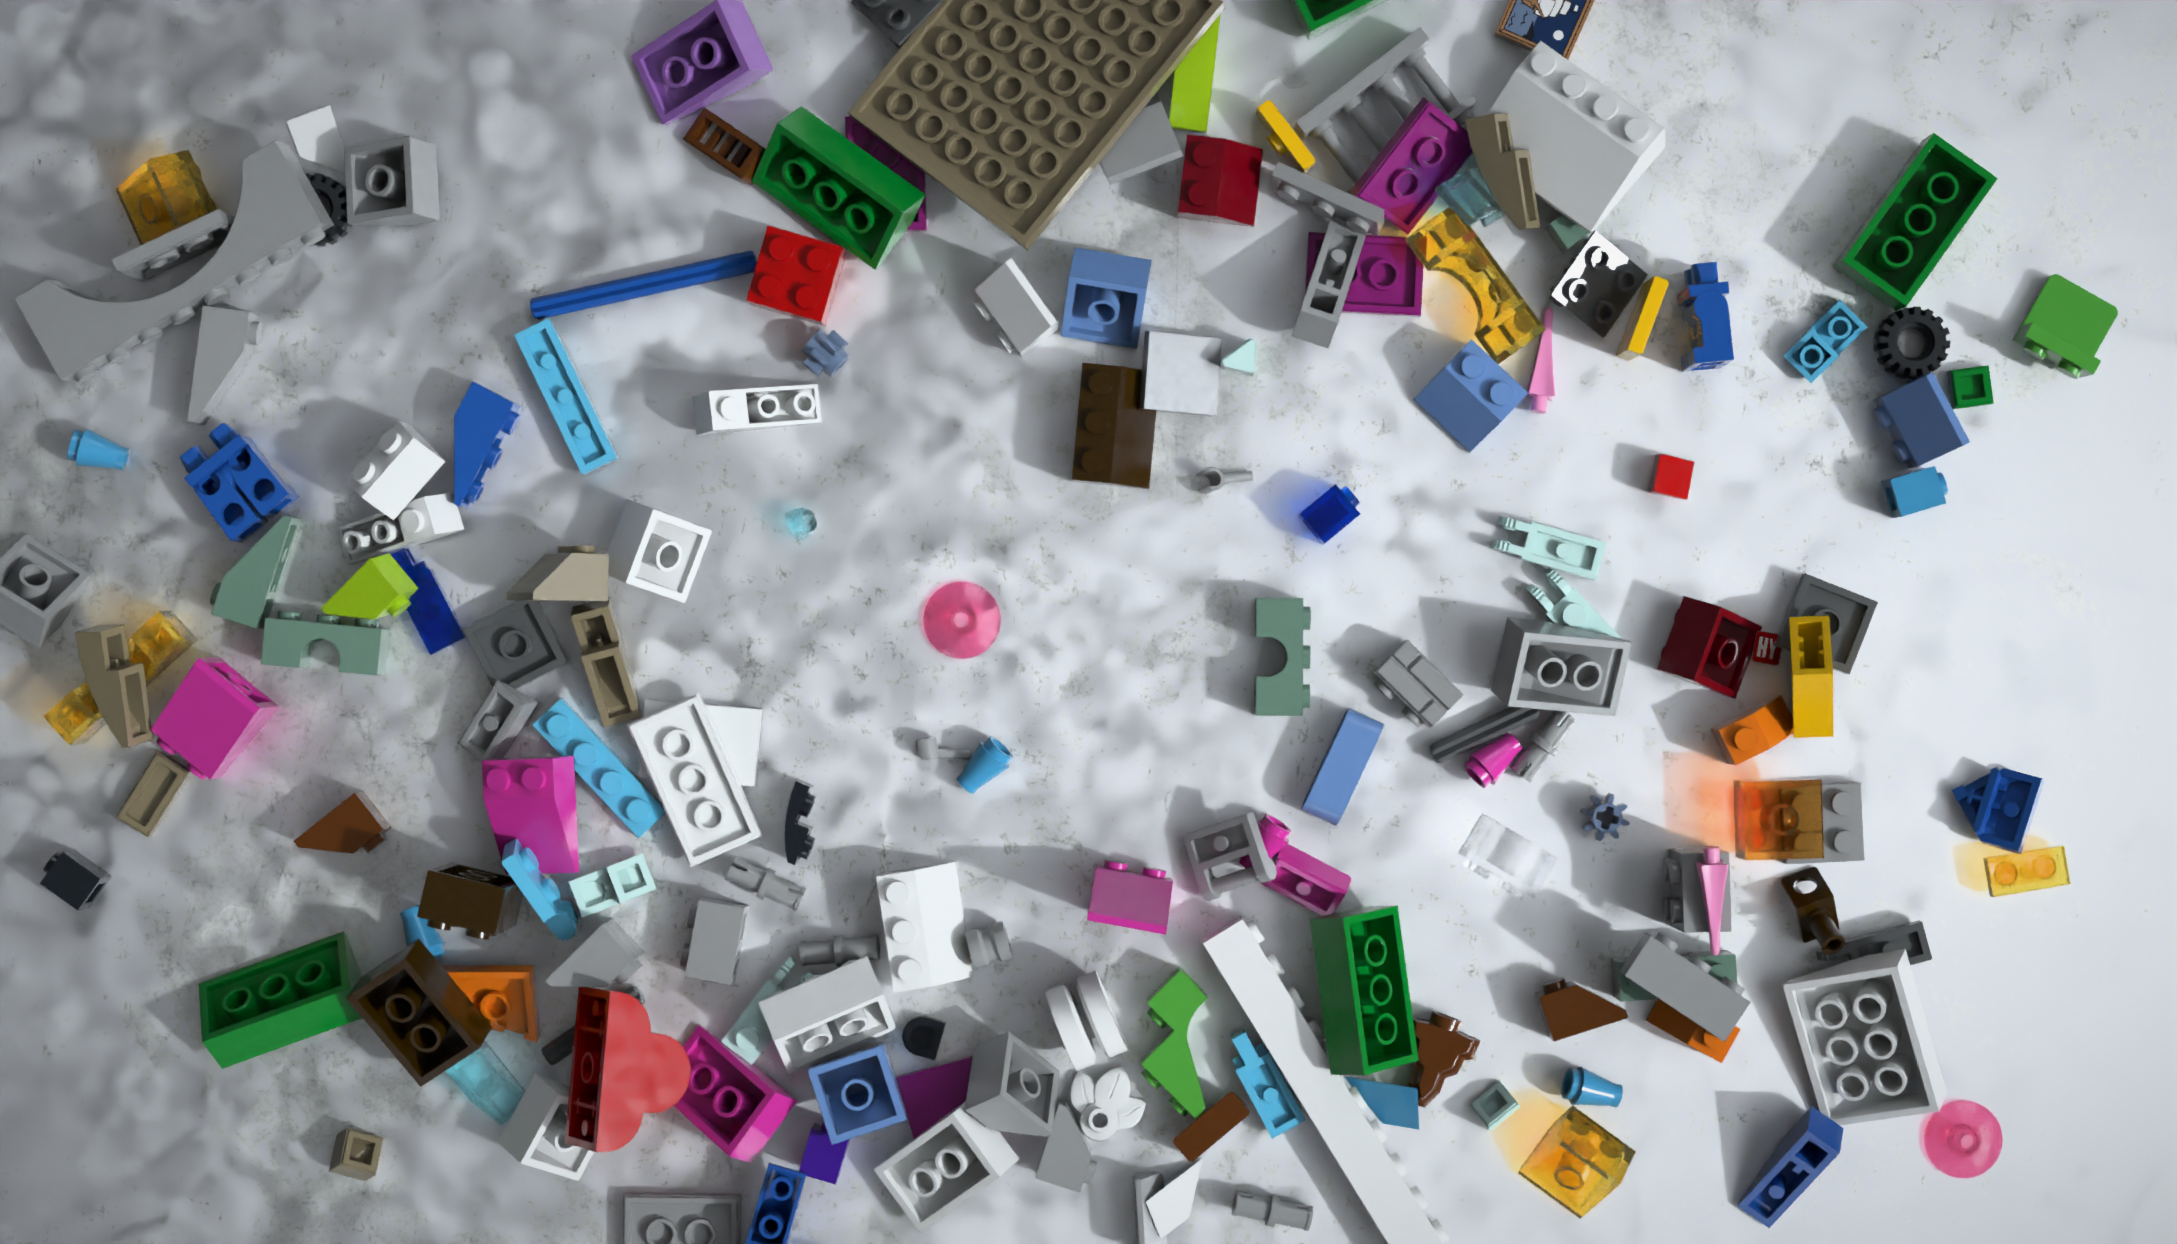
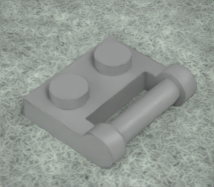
M1254 812L1182 836L1200 893L1206 901L1221 897L1223 892L1256 881L1265 883L1276 878V867L1272 859L1268 857ZM1249 855L1252 863L1251 867L1219 878L1213 875L1212 867Z

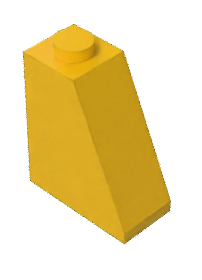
M1829 616L1789 617L1794 738L1834 737Z

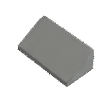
M499 680L496 681L458 741V744L481 763L484 760L504 758L536 707L537 702Z
M1161 1172L1135 1173L1133 1184L1137 1244H1167V1235L1160 1239L1146 1205L1148 1199L1164 1188L1163 1174Z

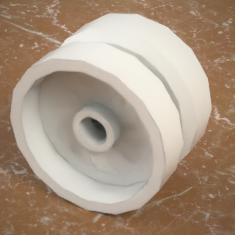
M1096 970L1077 979L1076 987L1082 1003L1077 1004L1072 991L1065 984L1045 991L1052 1013L1051 1019L1054 1028L1077 1071L1096 1063L1097 1054L1092 1038L1096 1037L1101 1050L1109 1058L1128 1051L1116 1014Z

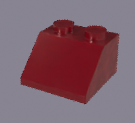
M1187 134L1177 218L1254 227L1263 149L1224 138Z
M1684 596L1679 609L1675 613L1674 624L1667 643L1661 651V659L1657 669L1681 680L1736 699L1754 650L1756 633L1761 631L1762 626L1720 606Z

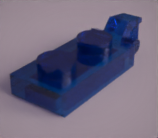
M403 548L391 554L419 588L408 599L411 604L407 611L429 654L434 655L467 638L433 569H430L425 561L417 564L409 548Z

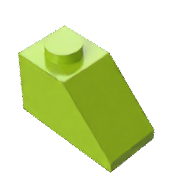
M388 553L369 559L321 609L328 615L377 619L387 615L396 617L410 606L411 602L408 599L419 588L391 554Z

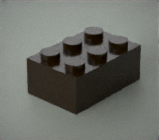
M451 862L428 870L417 917L428 919L427 926L450 931L451 927H461L466 929L465 935L489 940L490 936L504 933L505 930L516 926L524 894L511 876Z
M419 938L360 977L346 997L420 1087L478 1050L492 1028Z

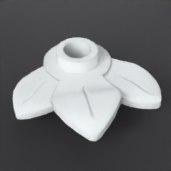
M1117 1067L1107 1071L1097 1082L1082 1072H1078L1073 1079L1070 1091L1071 1104L1081 1114L1080 1127L1082 1132L1093 1141H1106L1116 1133L1117 1129L1133 1127L1140 1121L1144 1113L1146 1103L1140 1099L1129 1097L1130 1080L1124 1068ZM1097 1114L1105 1116L1107 1125L1103 1128L1095 1127L1092 1122L1093 1117Z

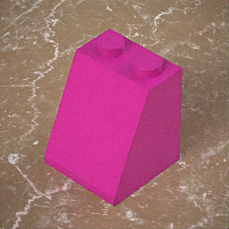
M198 658L150 730L159 737L156 742L164 750L172 755L179 753L189 762L186 767L194 775L203 780L207 777L210 780L218 779L224 775L280 706L222 658Z

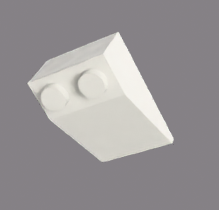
M966 1101L873 1169L919 1232L997 1180L1019 1160V1157L999 1131L990 1130L965 1111Z

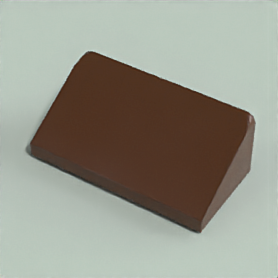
M1229 1092L1177 1135L1173 1142L1189 1162H1193L1245 1119L1250 1111L1246 1103L1234 1092Z

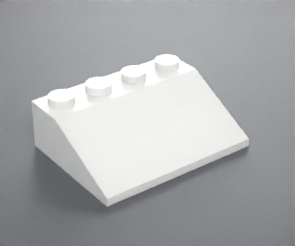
M1542 41L1536 45L1515 70L1487 114L1508 113L1513 149H1529L1535 194L1590 235L1665 148L1664 127Z
M1906 949L1866 955L1783 983L1785 996L1821 1113L1841 1126L1940 1111L1947 1091Z

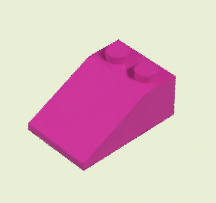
M574 756L500 758L482 761L483 798L501 861L505 845L517 838L524 849L528 847L533 851L539 863L538 869L542 874L578 873L579 855Z
M1105 860L1104 866L1096 865L1087 920L1166 935L1173 885L1171 878H1165L1166 871L1150 867H1143L1142 873L1127 871V863Z
M699 1025L683 1046L690 1062V1081L684 1095L674 1107L729 1157L752 1163L798 1100L773 1078L754 1064L748 1063L723 1044L721 1039L705 1027Z

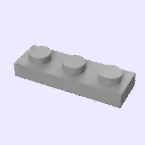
M1278 162L1272 173L1273 189L1284 200L1296 203L1299 200L1310 205L1316 214L1324 218L1330 219L1334 216L1345 221L1346 225L1357 233L1367 234V232L1378 236L1384 224V209Z

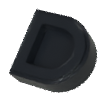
M928 1016L912 1018L906 1024L902 1033L904 1046L914 1055L935 1061L946 1022Z

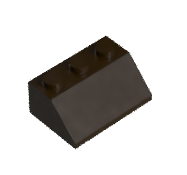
M1082 363L1072 482L1149 489L1156 411L1139 409L1142 370L1123 366Z

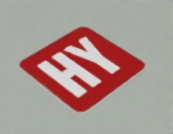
M1757 631L1752 656L1753 661L1771 665L1779 664L1781 648L1774 646L1778 634Z

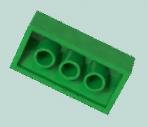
M802 106L777 123L752 179V182L875 270L881 265L912 224L926 195Z
M345 932L337 933L198 984L202 1043L222 1069L362 1019L360 1014L346 999L362 976Z

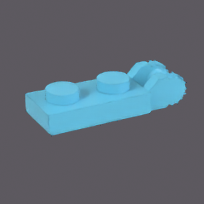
M517 838L507 843L504 847L501 864L550 931L555 933V936L562 941L571 940L577 930V911H574L571 902L559 900L561 895L557 885L551 878L545 879L538 869V860L530 848L526 847L524 849Z

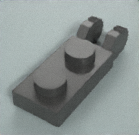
M1920 920L1845 940L1843 949L1835 954H1825L1822 949L1816 951L1818 961H1829L1847 954L1850 961L1866 955L1906 949L1910 965L1932 959L1923 922Z

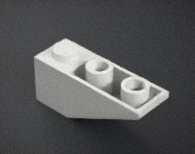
M817 384L708 391L692 397L696 435L734 433L821 423Z
M452 492L425 496L413 500L407 504L394 520L380 512L339 527L337 530L347 564L352 565L442 538L464 530L458 506L454 504V493Z

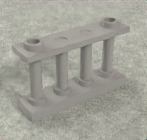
M1421 27L1295 123L1294 129L1303 140L1310 134L1315 139L1319 137L1355 184L1365 171L1331 128L1334 124L1330 119L1342 110L1346 115L1350 113L1377 150L1381 152L1390 139L1362 104L1365 100L1361 95L1372 87L1376 91L1381 90L1405 121L1414 107L1393 81L1395 75L1392 73L1403 63L1408 68L1413 67L1446 110L1447 116L1461 126L1465 123V119L1473 116L1470 109L1477 102L1475 97L1472 95L1460 104L1424 57L1426 52L1423 48L1426 47L1430 39ZM1351 187V188L1347 191V193H1349V194H1351V195H1354L1352 192H1350L1351 189L1353 188V187Z

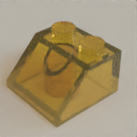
M189 150L148 159L116 188V192L140 245L217 210L215 202L210 198L204 185L200 168L194 162Z
M1572 1105L1550 1126L1520 1167L1518 1174L1581 1219L1622 1183L1636 1151Z

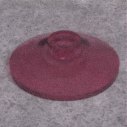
M960 581L941 587L931 596L925 607L923 623L927 638L939 652L952 658L966 659L982 654L994 643L1000 630L1001 616L995 599L986 589L971 582ZM960 612L967 614L969 617L967 626L963 628L957 627L954 623L955 615Z
M1958 1100L1941 1106L1940 1111L1934 1112L1930 1117L1924 1132V1146L1930 1161L1943 1173L1956 1178H1973L1985 1173L1995 1164L2002 1149L2003 1136L1998 1120L1986 1107L1973 1101ZM1965 1135H1971L1973 1138V1143L1969 1148H1963L1961 1145V1139Z

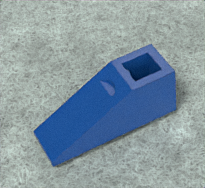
M473 381L454 415V504L463 508H467L470 503L475 504L480 498L485 484L481 481L487 469L493 470L503 453V449L499 448L506 434L511 435L515 431L521 415L517 413L520 405Z
M772 1163L768 1164L746 1244H789L807 1173Z

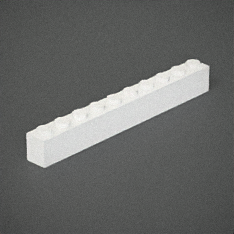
M1242 916L1202 940L1203 945L1387 1243L1444 1244L1443 1242L1449 1239L1438 1219L1430 1222L1423 1209L1429 1206L1417 1185L1410 1189L1402 1176L1408 1173V1170L1396 1152L1390 1156L1387 1153L1382 1142L1388 1138L1376 1119L1370 1123L1366 1119L1361 1109L1365 1108L1367 1104L1356 1086L1348 1089L1341 1078L1342 1075H1331L1328 1055L1320 1044L1326 1038L1316 1021L1312 1020L1307 1023L1300 1012L1306 1005L1295 987L1293 986L1287 990L1279 978L1285 974V971L1274 953L1266 957L1259 945L1265 939L1254 921L1252 920L1246 924Z

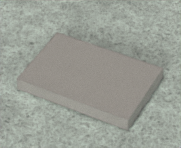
M217 209L113 258L112 262L117 272L144 282L221 246L235 217Z
M624 1193L623 1244H741V1194Z

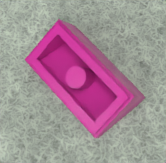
M1287 843L1273 860L1277 871L1276 878L1262 884L1325 916L1335 913L1348 891L1351 877Z

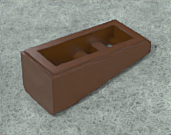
M705 107L683 138L684 141L747 184H754L752 179L766 149ZM712 123L716 124L717 127L705 145L700 141ZM728 132L729 135L718 152L713 151L724 134ZM741 141L742 145L740 146L732 160L729 162L727 158L732 153L738 142Z

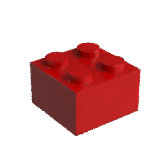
M767 226L746 301L755 307L826 326L847 252L839 245Z

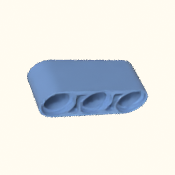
M1348 707L1305 796L1301 810L1337 826L1384 726L1383 723Z

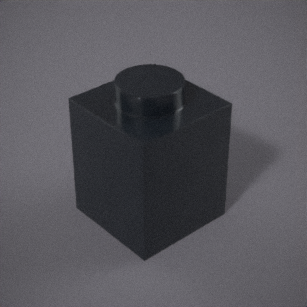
M73 849L63 851L61 854L57 852L49 859L43 869L47 874L40 884L78 911L90 908L112 876Z

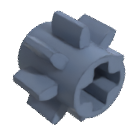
M819 330L801 350L808 357L803 364L817 377L823 371L829 377H832L850 357L843 350L848 343L835 330H832L829 335Z
M1611 793L1606 795L1605 802H1600L1599 798L1591 795L1590 799L1593 805L1589 810L1585 808L1580 809V812L1587 815L1588 822L1582 826V829L1585 831L1592 828L1596 829L1595 839L1598 841L1604 838V833H1610L1613 838L1618 839L1617 829L1619 826L1630 824L1627 820L1622 819L1621 814L1628 807L1627 804L1613 805L1614 794ZM1608 806V813L1613 815L1612 822H1605L1603 827H1601L1602 822L1596 819V814L1598 811L1604 812Z

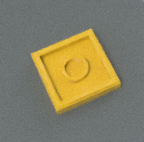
M1654 276L1642 284L1615 357L1629 361L1643 354L1667 290L1668 280Z

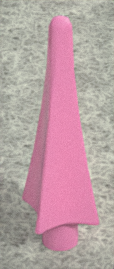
M1550 307L1544 310L1538 349L1526 390L1528 394L1525 397L1532 398L1530 412L1539 414L1546 413L1547 400L1552 401V397L1555 396L1552 358L1553 309Z
M1719 846L1703 847L1704 861L1695 862L1706 909L1710 951L1712 955H1718L1720 952L1721 914L1728 864L1723 863L1724 860H1720Z

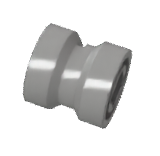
M1003 921L991 924L990 928L984 931L973 929L965 932L975 969L985 967L989 961L995 959L1001 962L1013 959L1011 945Z

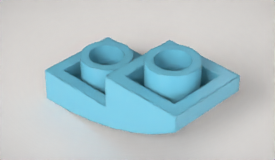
M1839 299L1783 356L1812 383L1867 328V325Z

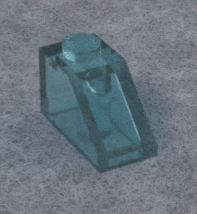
M1478 166L1463 171L1435 188L1437 194L1468 226L1481 222L1483 227H1487L1504 217L1501 207L1491 194Z
M485 1040L478 1050L446 1070L466 1097L500 1125H503L511 1118L525 1093L524 1088Z

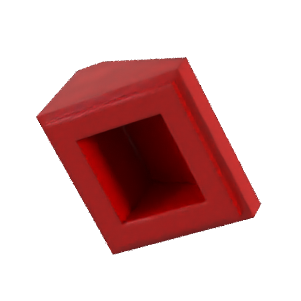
M1656 454L1648 493L1687 500L1694 462L1670 455Z

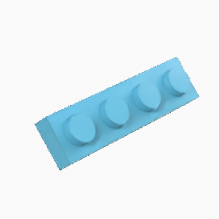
M547 318L515 334L516 341L581 475H586L619 459L552 320Z
M560 698L533 724L534 728L561 756H574V770L638 838L645 834L666 814L662 803L563 698Z

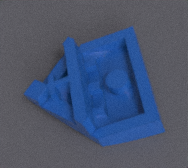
M1995 767L1990 770L1989 774L1966 786L1961 785L1952 790L1981 843L2019 855L2022 854L2044 785L2042 778L2005 768L1998 770Z

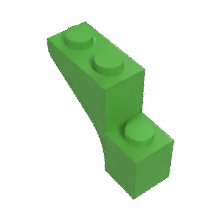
M1179 966L1146 999L1147 1004L1151 1007L1147 1014L1162 1029L1167 1024L1172 1029L1141 1058V1065L1145 1068L1141 1074L1153 1087L1158 1089L1162 1085L1172 1095L1168 1101L1182 1116L1185 1117L1190 1113L1195 1119H1198L1205 1110V1102L1187 1041V1031L1195 1011L1208 997Z

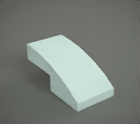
M643 853L568 882L581 918L656 890Z

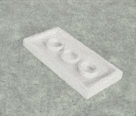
M700 693L627 725L690 867L762 836L758 823Z

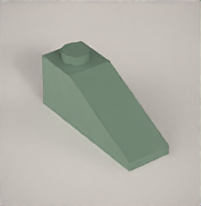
M283 515L223 577L222 582H218L215 585L210 598V604L214 605L212 615L255 629H264L265 618L270 616L301 518Z

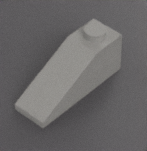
M1330 220L1291 335L1292 337L1329 348L1366 234L1357 233L1345 224Z
M211 306L202 307L187 422L206 425L254 354L255 345H259L262 338V323L258 322L259 315L248 311Z

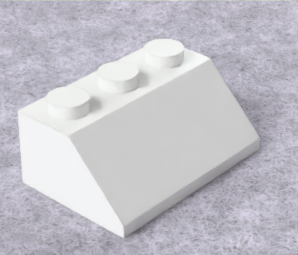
M956 862L879 873L876 876L894 993L934 987L973 977L970 952L965 935L966 926Z
M867 956L859 960H849L836 970L824 975H814L805 980L803 984L789 990L776 991L768 996L767 999L758 1002L789 1075L897 1029Z

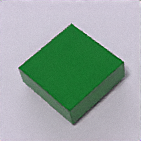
M1989 365L1947 371L1951 407L1953 410L1994 404Z

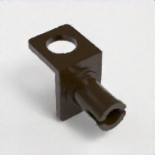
M1811 867L1782 878L1781 885L1796 910L1800 936L1803 942L1807 943L1817 939L1822 951L1830 955L1843 949L1845 938L1839 932L1834 895L1818 868ZM1801 881H1812L1817 885L1814 891L1806 894L1798 893L1794 889Z

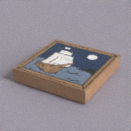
M1509 0L1494 35L1529 51H1532L1542 41L1568 60L1594 0Z

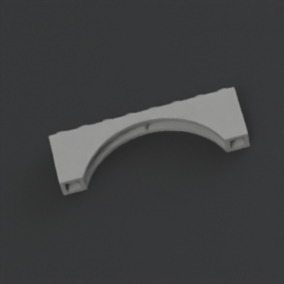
M274 140L242 160L241 197L234 222L227 237L208 263L181 285L152 298L114 303L87 296L63 281L46 279L15 298L17 305L60 380L83 383L98 375L97 368L107 362L114 364L127 358L131 354L129 349L140 342L144 345L155 341L163 335L162 329L171 323L179 325L195 316L194 310L205 303L206 305H212L227 297L228 293L226 290L236 284L243 286L256 280L260 276L259 270L269 264L272 266L282 264L293 256L292 250L302 244L304 246L313 245L326 236L324 231L334 226L289 144Z

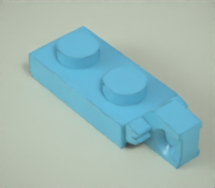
M1245 1029L1231 1036L1232 1041L1240 1054L1232 1059L1236 1067L1235 1071L1271 1138L1306 1121L1269 1050H1266L1264 1044L1260 1043L1254 1047Z

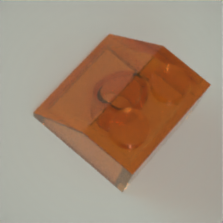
M1770 778L1733 780L1736 858L1743 860L1824 858L1822 779Z

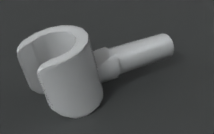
M1215 467L1196 474V477L1203 475L1210 481V486L1198 489V492L1201 494L1216 491L1225 484L1253 480L1252 471L1228 474L1222 473Z
M936 737L918 739L915 742L917 755L923 760L937 758L970 760L971 750L938 749Z

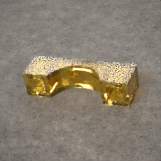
M1455 204L1427 221L1405 239L1427 271L1445 272L1460 281L1469 291L1478 313V323L1474 335L1497 364L1503 362L1546 330Z
M158 611L130 637L128 643L130 663H143L147 687L198 639L173 611ZM87 682L70 691L43 716L69 745L85 744L107 724L95 703Z

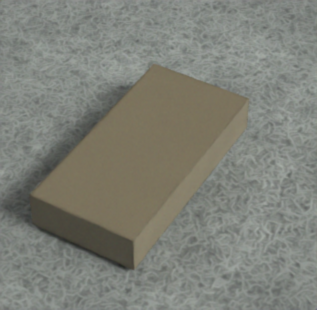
M156 751L116 815V818L146 837H152L192 772L165 753Z

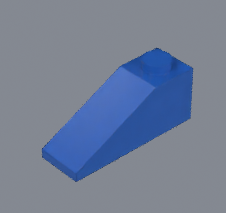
M1811 1106L1787 1132L1739 1200L1738 1207L1770 1228L1838 1156L1841 1150L1844 1128Z

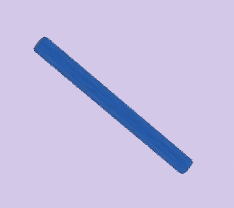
M745 251L540 296L530 300V309L533 317L539 320L753 273L756 268L757 258L753 251Z

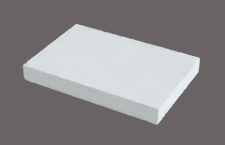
M645 699L644 717L678 702ZM705 704L740 785L755 787L762 709ZM640 756L638 777L650 778Z

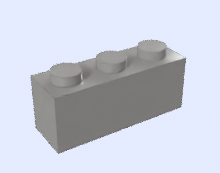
M1658 932L1655 938L1644 933L1619 973L1725 1042L1751 1003L1741 996L1745 989L1726 976L1720 982L1709 975L1708 972L1712 967L1695 955L1691 954L1687 960L1676 953L1675 950L1679 945Z

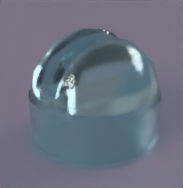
M802 507L785 513L788 527L797 542L809 537L816 530L817 521L815 514L811 510Z

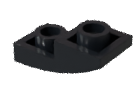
M800 779L794 784L785 820V851L787 862L793 865L799 862L800 857L807 860L816 839L810 836L813 827L799 821L801 816L806 818L809 816L816 796L810 794L813 785Z

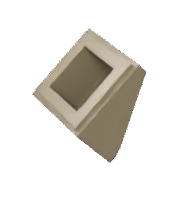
M349 1128L341 1131L336 1136L329 1172L363 1181L375 1176L383 1138Z

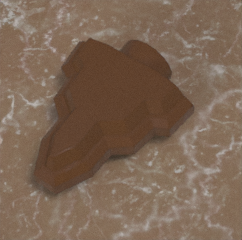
M1432 1011L1429 1020L1413 1017L1419 1061L1410 1063L1412 1068L1408 1078V1087L1417 1088L1418 1106L1424 1108L1440 1093L1445 1078L1458 1074L1464 1060L1473 1059L1481 1042L1479 1039L1460 1031L1461 1020Z

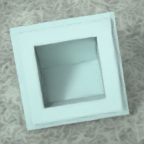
M1249 338L1223 357L1220 366L1224 370L1253 376L1256 355V342L1254 339Z
M1500 1080L1470 1104L1490 1131L1521 1107Z

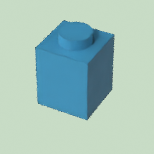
M1935 466L1881 481L1892 518L1903 517L1946 504L1944 495L1948 494L1947 483L1941 472L1937 473Z

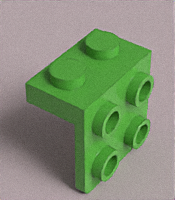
M2054 274L2046 279L2015 334L2013 341L2021 344L2023 351L2041 360L2046 358L2058 365L2057 370L2071 378L2078 379V377L2094 375L2101 363V360L2094 356L2116 319L2118 310L2114 305L2064 277Z

